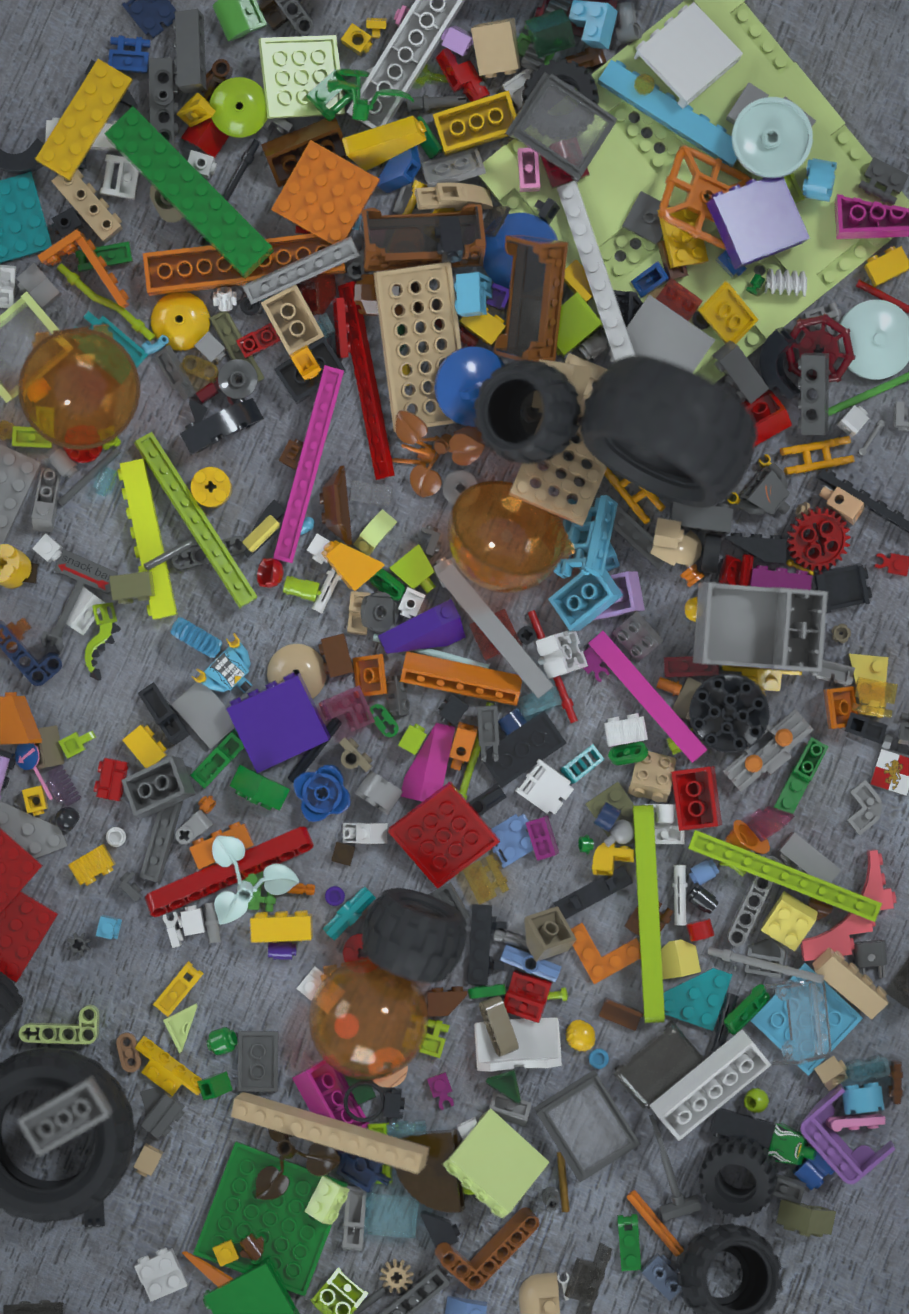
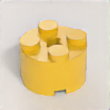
M206 467L195 473L191 481V492L195 500L202 506L218 508L230 498L232 483L221 469ZM210 483L217 486L216 489H213L212 493L207 489Z
M0 544V585L8 589L18 588L23 584L22 582L25 578L28 579L31 573L30 559L12 545Z

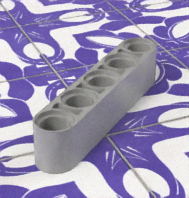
M765 856V858L773 859L774 861L780 863V861L774 856ZM754 875L727 933V940L732 945L741 946L745 943L773 884L772 881L767 880V885L764 888H759L757 880L760 877ZM752 895H756L759 899L758 904L755 906H750L748 903ZM744 913L750 916V921L747 924L740 922V916ZM736 931L740 932L742 935L741 940L733 942L731 939L732 934Z

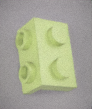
M322 1176L304 1212L321 1223L332 1225L338 1218V1212L342 1204L347 1200L350 1189L337 1184L326 1176Z

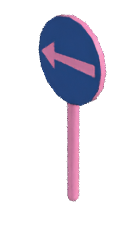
M35 743L19 744L15 751L17 764L24 770H34L49 800H52L53 797L36 767L39 762L38 747Z

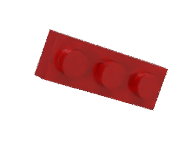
M333 298L336 356L338 358H348V353H351V345L347 341L349 323L348 321L346 322L345 316L348 313V304L344 302V298Z

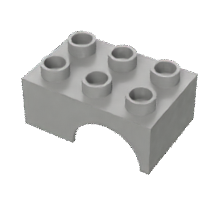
M710 582L699 583L693 663L822 672L828 592L727 585Z

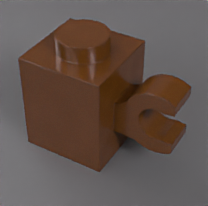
M296 438L294 441L289 439L279 458V462L296 470L304 442Z

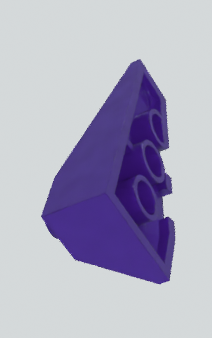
M452 599L377 636L386 654L446 647L466 638L460 615Z

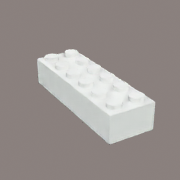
M741 1030L649 1106L675 1138L680 1141L770 1067L771 1064L747 1034Z

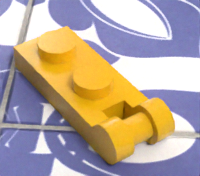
M189 961L153 1004L167 1017L170 1016L204 974L202 971H197L192 967L193 964ZM186 973L193 977L190 982L184 978Z

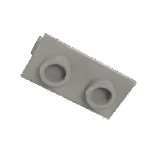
M822 660V672H811V674L816 676V679L830 681L832 678L835 683L847 686V684H852L855 667Z

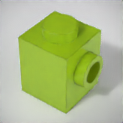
M416 723L414 726L409 725L398 746L416 755L427 736L424 733L425 728Z

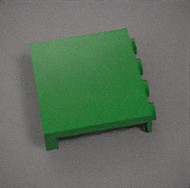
M269 1258L262 1260L259 1266L212 1291L206 1290L203 1296L204 1305L208 1310L211 1309L213 1314H300Z

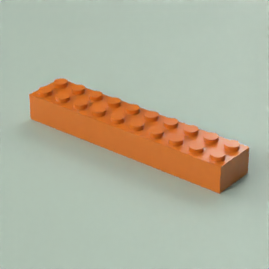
M314 234L265 239L272 246L274 252L246 279L212 245L143 253L147 293L149 296L244 285L331 246V244ZM345 263L314 277L346 273Z

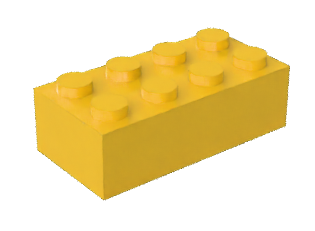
M508 90L433 114V121L444 156L508 137L505 133L516 117V112Z

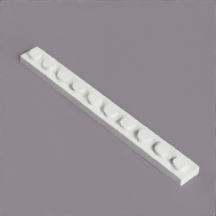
M574 180L557 187L616 362L618 359L635 355L578 184Z

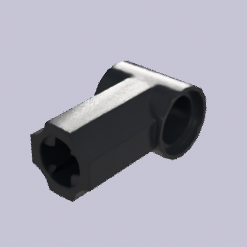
M498 783L472 799L469 804L472 806L476 801L481 802L483 810L478 813L481 816L507 797Z

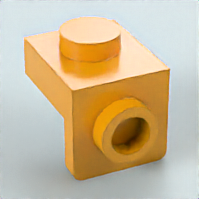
M307 345L289 355L304 380L314 378L321 371Z

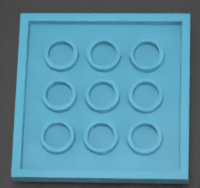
M805 962L799 968L800 970L815 973ZM791 976L750 1021L809 1076L814 1071V1068L832 1052L863 1017L825 981L818 983Z

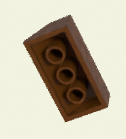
M325 118L261 144L278 188L286 184L310 140L345 160L350 159L346 155L342 141L344 137L336 118L331 122Z

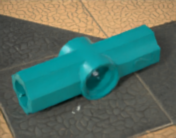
M364 886L336 912L337 914L326 924L323 930L335 941L348 926L351 927L360 918L362 912L376 897Z

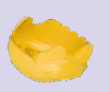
M575 1020L566 1029V1041L571 1048L578 1051H587L594 1046L596 1040L595 1031L589 1023L583 1020Z

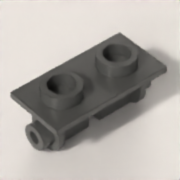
M401 675L390 676L388 681H386L388 695H395V698L388 699L389 712H392V716L409 715L410 702L407 699L406 692L408 684L400 682Z

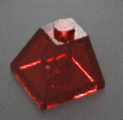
M318 274L296 284L313 316L324 314L336 296L335 275Z

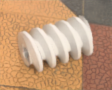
M770 268L766 275L765 294L768 288H770L772 294L778 289L780 295L786 289L789 296L791 291L794 290L795 296H798L799 292L802 291L805 297L807 290L805 272L801 271L798 276L797 271L794 270L790 276L788 270H785L782 275L781 270L777 269L774 275L773 269Z

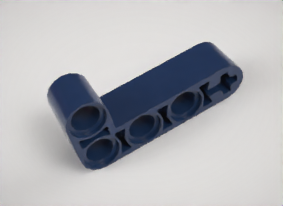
M0 620V629L2 628V633L5 636L3 639L0 634V648L31 684L41 686L61 670L62 661L59 654L49 652L40 660H37L6 623ZM9 642L17 643V647L13 650L6 648ZM26 656L30 658L27 664L19 663L21 657ZM50 659L58 660V664L54 667L49 666L47 663ZM36 671L43 673L40 679H34L32 674Z

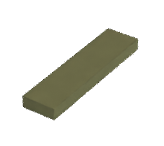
M221 311L210 317L209 319L231 359H241L249 362L257 372L258 382L265 379L253 356L245 359L236 340L242 338L229 312Z

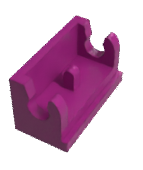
M548 815L526 822L537 861L559 854Z

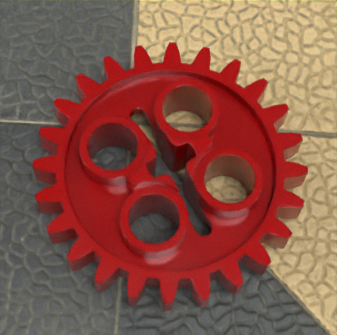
M817 506L815 512H813L812 509L808 508L807 515L801 512V519L795 517L796 525L790 524L793 531H787L791 538L787 539V542L792 545L788 546L787 549L793 551L790 556L796 558L795 562L797 564L802 563L801 566L803 568L808 566L813 571L816 566V569L821 571L822 566H824L828 570L830 563L836 566V559L842 561L841 553L847 554L844 547L850 546L846 540L850 539L851 536L845 533L850 531V529L844 527L847 522L844 519L841 520L842 516L836 514L834 510L831 509L829 511L828 508L824 507L821 512V509ZM828 522V528L822 531V525ZM810 529V534L807 537H803L804 531ZM830 541H834L832 548L827 549V544ZM815 547L814 554L808 555L809 550Z

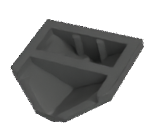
M764 939L749 945L747 956L785 966L787 952L777 940ZM747 964L745 966V972L783 979V973Z

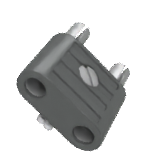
M885 940L855 942V966L858 967L859 973L864 975L866 974L865 967L878 966L879 978H885V965H887Z

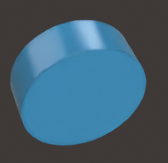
M596 1048L590 1052L589 1062L591 1066L601 1069L608 1064L609 1056L604 1049Z

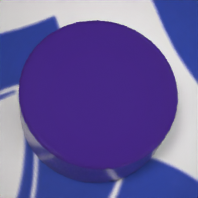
M338 886L330 887L325 893V900L331 906H339L345 899L343 889Z

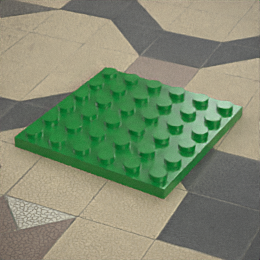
M235 1141L193 1254L219 1264L213 1247L232 1239L239 1259L224 1265L225 1267L245 1273L259 1266L262 1260L269 1258L286 1290L305 1297L332 1226L321 1223L304 1212L322 1176H314L306 1167L284 1159L283 1175L289 1179L287 1191L276 1199L256 1198L257 1176L263 1168L268 1166L276 1167L280 1171L279 1157ZM324 1175L329 1179L333 1180L334 1182H336L337 1184L347 1187L348 1183L333 1178L331 1176ZM250 1233L256 1239L260 1236L264 1238V1253L258 1260L244 1258L239 1254L243 1250L239 1242Z

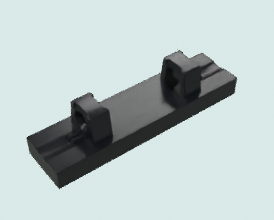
M624 865L614 870L613 876L604 875L555 901L554 905L555 907L558 906L564 918L567 919L633 882Z

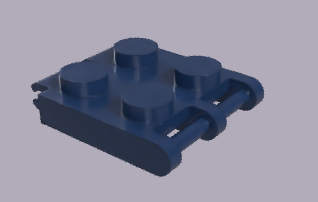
M129 0L127 3L123 2L121 4L146 36L150 34L153 39L164 31L161 26L162 23L167 28L173 24L175 12H177L169 0Z

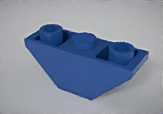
M417 145L388 160L382 173L378 176L380 182L377 187L383 192L389 193L412 183L421 167Z

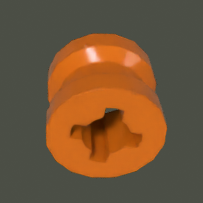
M693 564L680 574L681 578L687 581L689 588L705 576L697 570L696 564Z

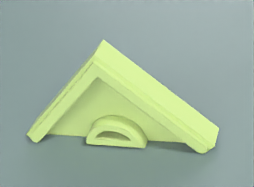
M197 1003L163 1020L179 1053L183 1051L198 1007Z

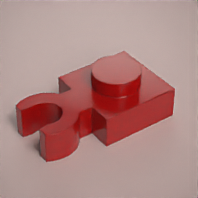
M882 553L876 554L875 557L882 558L883 562L881 565L874 564L875 568L888 567L887 573L907 576L909 556L890 553V557L887 558Z

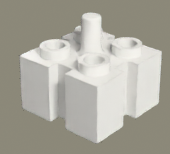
M568 630L536 641L537 651L542 656L538 658V663L544 665L543 668L548 679L588 666L583 651L580 652L578 646L580 641L576 631Z

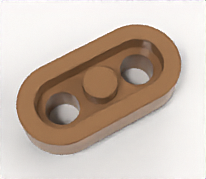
M129 1032L122 1033L117 1038L116 1045L122 1068L126 1072H135L140 1068L142 1061L140 1052L135 1049V1046L138 1044L137 1039ZM124 1039H129L131 1044L126 1046ZM129 1058H133L135 1060L134 1065H130L128 1063Z

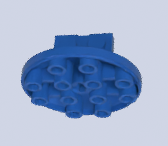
M464 347L448 355L437 371L434 387L436 400L442 412L457 424L475 427L476 409H474L475 399L479 397V388L483 381L491 378L493 371L505 365L503 361L492 351L481 347Z

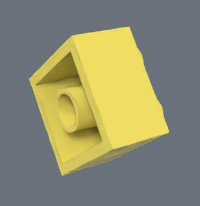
M784 891L763 921L761 931L791 950L796 951L816 922L818 911Z

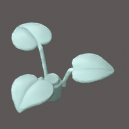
M220 835L214 839L212 854L215 861L222 867H228L233 863L238 880L237 894L227 890L219 893L215 898L214 907L220 925L232 922L244 915L248 909V902L253 897V892L257 891L262 882H264L266 891L273 895L284 894L299 883L297 875L290 868L282 864L267 866L264 869L265 878H261L255 886H252L248 881H242L237 861L241 860L245 855L244 844L238 838Z

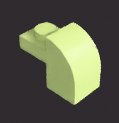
M382 509L364 528L353 545L362 553L370 556L396 525L397 521Z

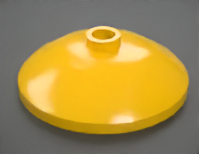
M189 292L170 293L162 297L152 311V331L157 340L161 335L167 336L169 342L166 346L170 345L173 350H190L195 348L194 345L209 332L210 314L204 302L196 295ZM178 316L183 317L181 323L176 322Z

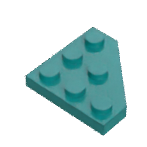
M711 968L664 991L665 1015L713 1031L732 974Z

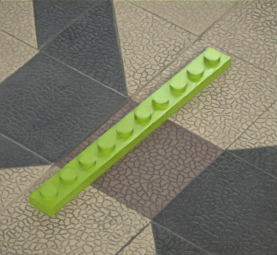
M150 432L134 442L135 446L238 607L242 608L256 600L258 596L154 434Z
M697 830L694 831L688 846L690 850L874 922L882 905L878 901Z

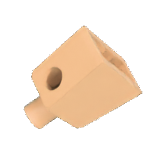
M824 486L819 494L820 497L827 500L826 505L828 509L834 510L836 514H840L843 519L852 525L855 524L864 511V502L839 487L833 491L829 487ZM839 499L843 500V503L837 504L835 502Z

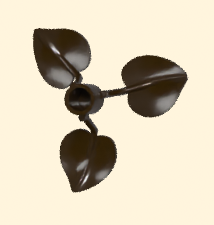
M268 1128L271 1139L279 1142L277 1144V1152L280 1154V1171L276 1167L268 1166L259 1172L256 1179V1198L272 1200L282 1196L287 1191L289 1179L283 1175L284 1159H291L295 1154L308 1158L306 1161L307 1170L314 1176H324L340 1164L338 1153L332 1147L314 1143L309 1147V1155L302 1153L289 1141V1137L294 1136Z

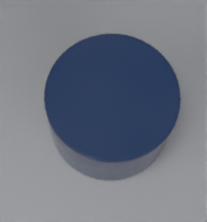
M518 708L498 720V724L506 736L527 722Z
M605 802L593 823L609 832L621 810Z

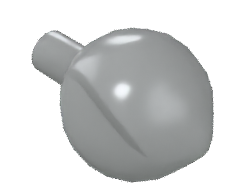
M626 820L616 821L610 829L611 836L604 840L605 845L609 847L615 842L618 844L630 842L634 836L633 823Z

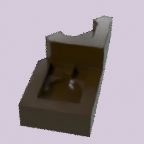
M262 0L260 10L265 21L275 31L289 19L275 0Z

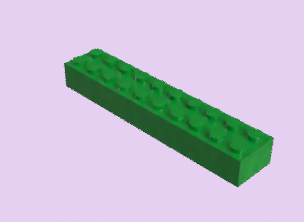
M134 106L104 133L107 140L244 279L274 252L272 246Z

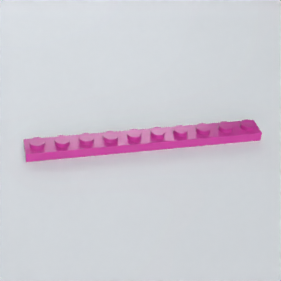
M324 365L274 551V559L293 563L344 370Z

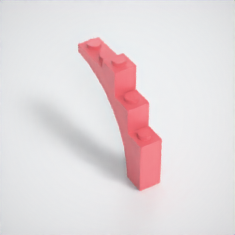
M876 849L867 850L868 868L861 895L882 903L880 910L893 909V904L896 903L895 892L891 891V888H883V885H886L884 873H881L880 865H883L882 854L878 853ZM849 912L842 921L828 931L802 940L800 943L802 960H816L829 947L834 952L836 950L839 951L843 956L852 955V950L855 949L853 938H850L849 935L873 932L875 922Z

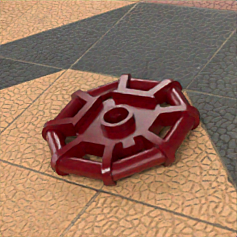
M825 313L821 316L806 319L799 318L790 335L796 339L801 330H803L805 336L800 343L795 342L787 350L786 357L789 367L787 370L789 373L792 372L801 378V370L798 368V362H795L793 347L798 348L801 358V355L804 353H815L816 345H820V348H824L822 353H829V370L831 372L829 383L840 382L842 380L841 377L856 358L853 352L850 329L845 328ZM821 324V329L810 331L807 327ZM827 325L840 334L838 336L830 334L826 330ZM840 338H843L846 353L840 352L838 341ZM839 357L845 358L836 371L833 366ZM812 369V376H809L813 379H816L817 372L814 369Z

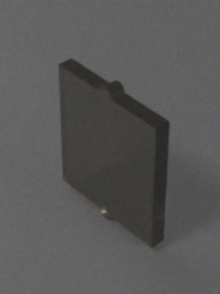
M493 206L492 209H489L483 219L485 237H496L511 208L508 206Z

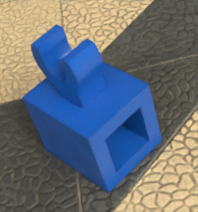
M727 250L716 259L718 264L731 277L735 274L739 277L747 269L745 266L735 269Z

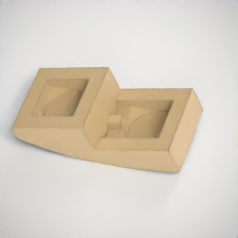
M351 591L348 634L367 635L368 628L364 627L361 623L360 610L363 598L371 593Z

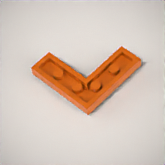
M582 922L571 928L577 939L572 946L594 984L641 959L640 943L637 938L601 957Z

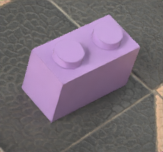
M456 25L448 29L446 28L441 37L443 40L442 46L462 56L468 54L473 44L472 34Z

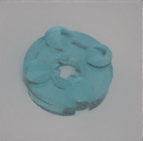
M409 1120L397 1121V1124L386 1125L387 1135L395 1138L408 1137V1135L413 1134L418 1136L427 1133L425 1120H416L414 1123H409Z

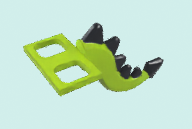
M113 602L92 605L96 624L100 626V632L86 646L85 663L90 671V677L98 681L102 677L100 669L95 668L98 662L93 660V657L97 658L100 656L98 650L105 651V643L114 644L115 641L112 634L121 630L114 623L117 622ZM107 607L111 608L113 619L109 618ZM97 608L101 610L103 620H99Z

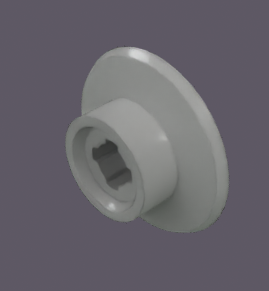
M454 471L443 482V494L454 505H467L477 496V480L467 471ZM459 484H462L465 488L462 493H459L456 489Z

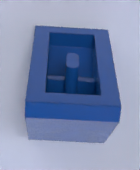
M658 261L634 278L631 283L642 298L667 283L669 277Z

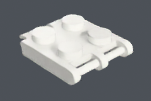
M538 759V764L531 773L526 775V780L515 791L548 814L551 811L553 814H556L563 805L559 798L562 797L566 800L574 788L569 785L571 783L569 779L541 759Z

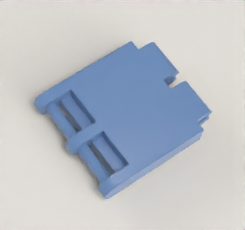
M515 814L491 829L500 839L498 846L495 845L492 851L497 854L502 862V868L534 850L529 833L526 831L528 819L525 814L519 817ZM500 849H501L502 853L504 854L505 858L507 859V861H505L504 858H503V856L501 855V853H500V851H499Z

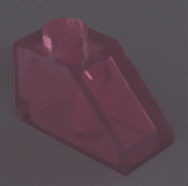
M767 806L763 810L758 808L750 815L752 819L747 825L759 840L763 842L784 828L795 816L792 813Z

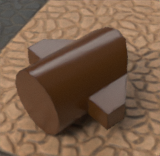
M812 897L809 898L807 905L818 911L816 921L831 914L833 910L832 905Z
M250 1233L239 1242L243 1248L239 1254L244 1258L258 1260L264 1253V1238L262 1236L256 1239Z

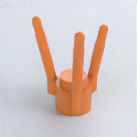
M418 440L416 443L422 446L420 449L406 444L401 446L418 453L417 458L420 460L392 458V462L426 466V464L431 463L436 451L432 449L431 445Z

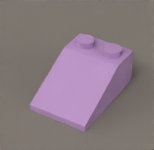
M627 571L610 575L623 596L594 620L627 615L636 611H645L638 572Z

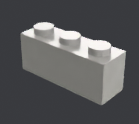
M792 832L778 849L781 852L780 857L788 864L792 861L797 865L796 870L829 883L841 871V869L795 832Z

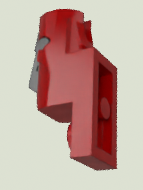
M448 48L443 49L439 53L436 60L453 92L464 89L463 92L470 102L490 96L483 75L479 76V71L475 69L471 61L458 64L456 56Z

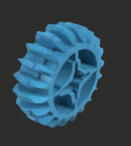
M182 617L173 623L170 631L173 636L210 658H215L223 645L220 639Z

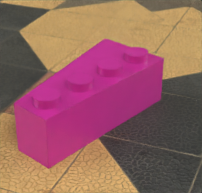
M841 194L836 195L834 201L836 239L909 237V208L895 205L888 206L880 202H869L855 197H844Z

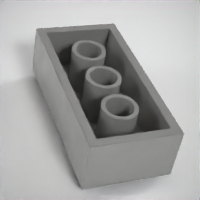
M91 1076L23 1115L18 1120V1123L39 1157L109 1117L112 1109Z

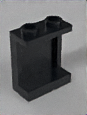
M861 563L813 573L816 591L828 592L826 613H830L834 609L853 605L870 604L869 599L872 598L870 586L867 587L866 579L869 578L866 567L863 568Z

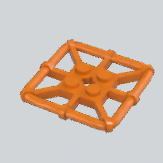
M686 145L681 146L675 156L670 175L666 178V187L658 215L660 219L663 218L667 223L690 233L691 237L695 239L698 237L726 250L721 239L701 230L705 218L714 222L706 204L709 201L704 198V195L707 193L709 195L708 198L712 199L711 196L717 192L723 191L724 194L729 192L728 189L736 185H740V187L746 186L745 183L752 180V178L722 163V160L719 158L714 159ZM683 158L693 176L690 184L677 178ZM694 158L712 166L710 177L699 171ZM721 170L741 180V182L728 186L717 180L719 171ZM674 186L688 192L684 203L667 209ZM688 209L698 214L695 226H692L671 216V214Z

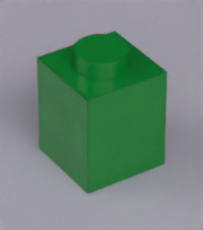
M227 1071L213 1074L197 1081L203 1100L216 1098L233 1090Z

